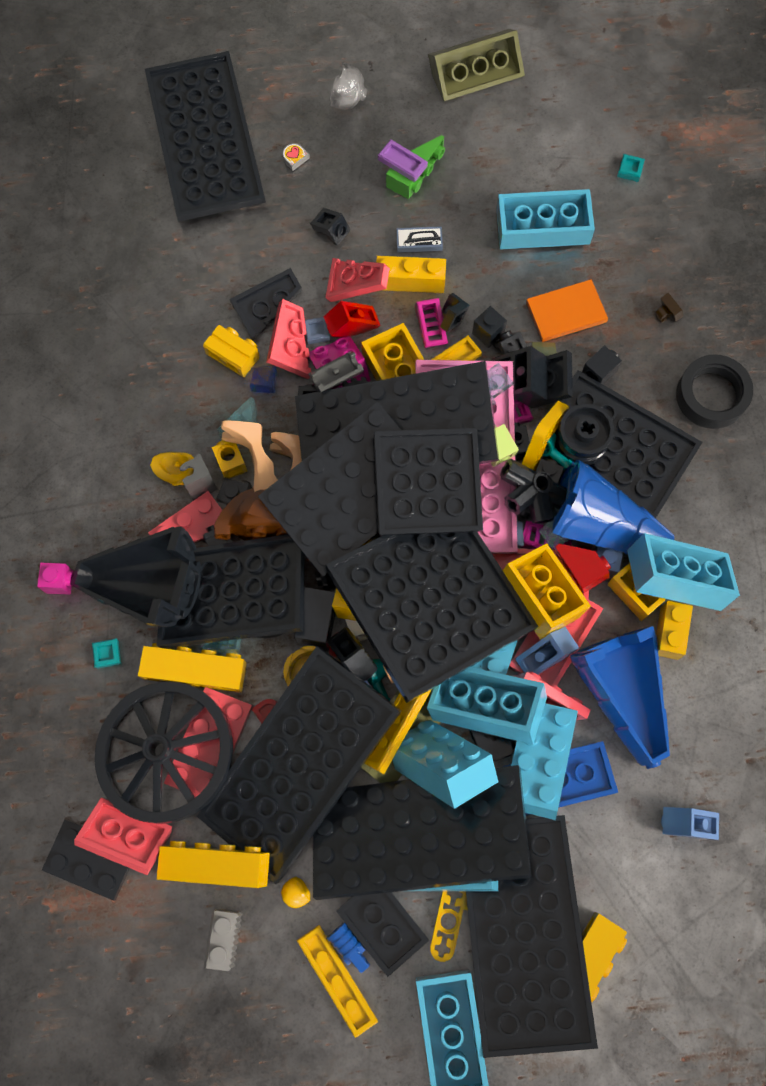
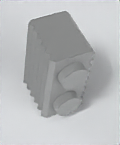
M212 910L204 968L229 971L235 966L234 961L236 958L234 956L237 955L235 950L238 949L236 945L239 943L237 939L240 932L238 928L241 926L239 922L242 921L240 917L243 915L240 911Z

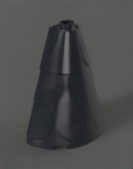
M171 527L78 561L70 585L105 605H110L150 626L171 627L176 625L179 619L186 618L198 596L201 567L200 561L195 560L194 551L197 548L193 539L183 527Z

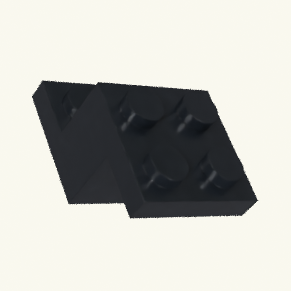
M528 346L491 358V361L513 362L514 400L517 399L530 408L573 397L572 353L568 350L545 356L534 347Z

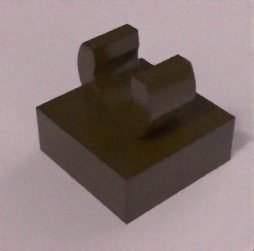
M667 293L661 297L662 307L655 312L661 323L670 316L675 322L683 317V310L672 296Z

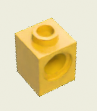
M221 440L216 446L212 447L224 478L230 479L248 472L237 444ZM228 454L235 455L230 461L223 460Z

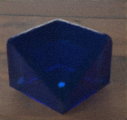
M270 365L254 368L249 385L251 391L275 393L276 366Z

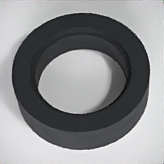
M706 355L693 361L683 373L676 389L677 403L682 413L694 424L709 429L724 428L735 423L749 407L753 398V382L747 370L736 360L723 355ZM705 373H716L726 377L736 391L734 406L723 411H713L703 407L693 394L692 386L694 379Z

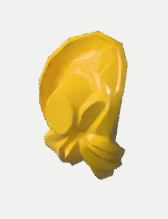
M183 452L159 453L152 458L150 466L153 473L161 480L172 484V486H183L182 480L192 475L194 469L188 468L186 471H181L180 466L194 459V457Z

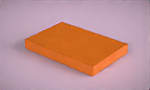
M592 279L526 300L527 307L542 342L608 321L607 314Z

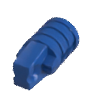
M345 922L326 938L328 942L332 943L331 945L341 955L342 960L347 966L353 963L360 973H363L370 966V963L362 954L366 949L357 940L356 936L352 934V931L348 929Z

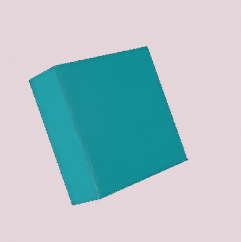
M623 154L617 177L639 182L645 159Z
M117 638L92 643L94 667L96 669L122 664L119 640Z

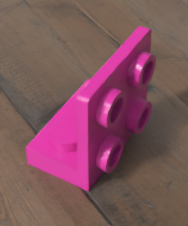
M350 336L339 338L333 343L316 347L309 352V358L315 369L350 351L354 352L357 362L361 363L364 369L361 374L354 378L360 381L361 377H366L367 381H370L365 359ZM342 384L338 385L337 387H335V388H333V389H336V388H338V387L341 388V387H342Z

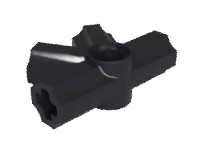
M509 459L501 470V479L517 487L504 497L505 505L509 511L518 515L529 507L532 523L541 524L554 520L552 506L560 510L566 500V487L554 482L547 472H536L513 459Z

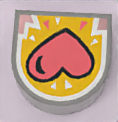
M292 143L283 149V160L292 171L310 159L309 153L299 144Z

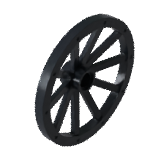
M164 681L140 687L125 696L111 710L100 729L95 747V770L100 787L115 808L133 819L154 824L173 823L186 819L208 805L220 791L226 780L233 756L231 728L219 705L210 696L194 686L181 682ZM165 694L156 734L140 702L156 695ZM174 694L186 695L197 700L198 702L166 734ZM132 708L147 735L145 740L116 729L122 718ZM204 708L209 711L218 730L174 740ZM112 737L142 747V751L111 763L108 761ZM220 739V754L217 767L176 751L178 748ZM163 743V751L156 756V747ZM146 759L123 795H121L113 783L110 772ZM173 759L214 774L208 785L197 797L194 796L174 766ZM163 765L188 802L179 808L162 812ZM153 766V812H149L133 806L129 801Z

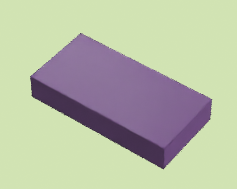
M391 139L378 154L380 162L413 182L419 178L428 166V161Z

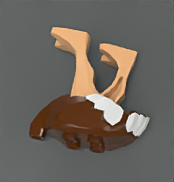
M222 421L221 428L225 432L222 433L221 439L243 445L251 452L254 465V486L234 497L222 510L214 524V537L227 540L230 539V535L233 533L245 541L286 535V531L258 498V495L278 481L274 475V464L262 447L261 424L243 421ZM282 432L271 433V441L274 443L270 444V451L290 457L293 460L291 469L302 462L299 435Z

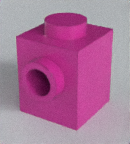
M40 563L37 587L46 594L71 595L72 585L70 584L74 571L62 563Z

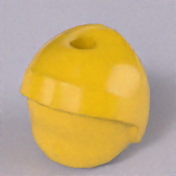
M295 876L283 885L281 896L284 903L289 907L300 908L310 901V891L301 878Z

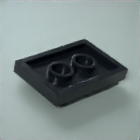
M64 820L42 871L113 901L116 900L130 868L75 846L74 839L83 826L69 820Z
M392 892L353 896L336 910L387 977L429 941Z

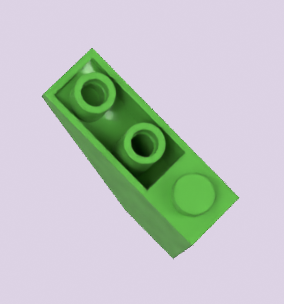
M441 135L411 150L414 154L428 161L427 168L415 182L390 168L386 173V187L407 199L414 192L417 193L423 178L430 175L437 159L440 160L445 152L444 136Z

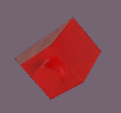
M340 301L323 316L327 329L333 337H353L381 326L374 307L370 305Z
M564 544L555 546L558 555L583 593L610 578L608 570L611 569V566L603 555L599 557L596 551Z

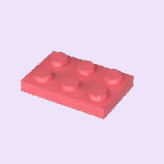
M101 797L74 839V845L148 875L159 856L160 846L165 845L172 832V826L133 819L115 808L109 800Z

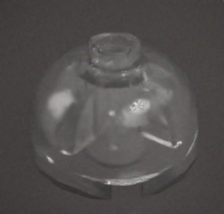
M342 62L339 67L342 73L341 76L335 77L329 106L340 110H350L356 107L359 100L364 101L367 88L364 87L362 72L355 66Z

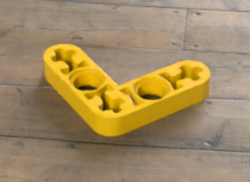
M557 401L540 421L522 462L523 465L536 471L547 442L558 429L561 419L569 410V405Z
M442 891L430 944L431 954L439 962L450 960L455 952L463 910H468L466 891H459L462 893V896L455 900L454 906H460L459 912L451 908L443 909L444 903L450 905L451 897L447 895V891ZM446 913H451L456 918V924L451 929H445L441 925V917ZM438 930L445 934H454L452 940L447 937L446 946L450 948L449 953L445 952L443 957L438 956V950L435 949V945H440L442 941V936H437Z

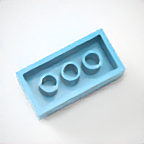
M590 189L498 194L496 214L500 249L590 245L595 231Z
M646 533L627 550L637 593L722 611L740 596L728 553Z
M469 667L433 688L427 709L433 721L533 745L547 694L544 683Z
M545 703L534 744L516 742L511 766L519 765L521 768L525 813L556 820L578 713L577 710Z
M432 720L423 721L417 727L408 731L392 759L395 770L454 809L498 783L492 755L489 752Z
M470 970L416 977L431 1086H489Z

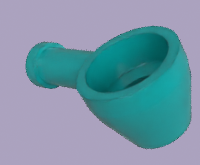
M554 433L548 440L542 456H550L560 466L564 467L563 470H565L572 461L568 460L555 448L557 436Z
M372 659L378 669L367 681L377 692L390 701L391 698L388 697L381 681L387 673L380 659Z

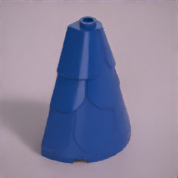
M576 460L575 463L572 462L559 478V484L567 488V495L564 504L554 517L552 533L563 538L622 551L625 554H628L627 550L644 533L671 540L675 539V535L644 507H639L624 492L618 490L588 464Z
M650 626L624 633V635L600 641L571 654V662L597 700L600 709L613 724V730L638 764L646 766V769L660 766L661 760L670 756L657 636L654 627Z

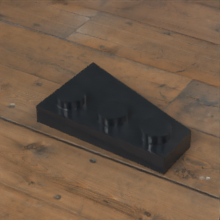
M289 268L230 299V303L253 341L276 318L279 302L282 299L291 302L302 291V287L292 269Z

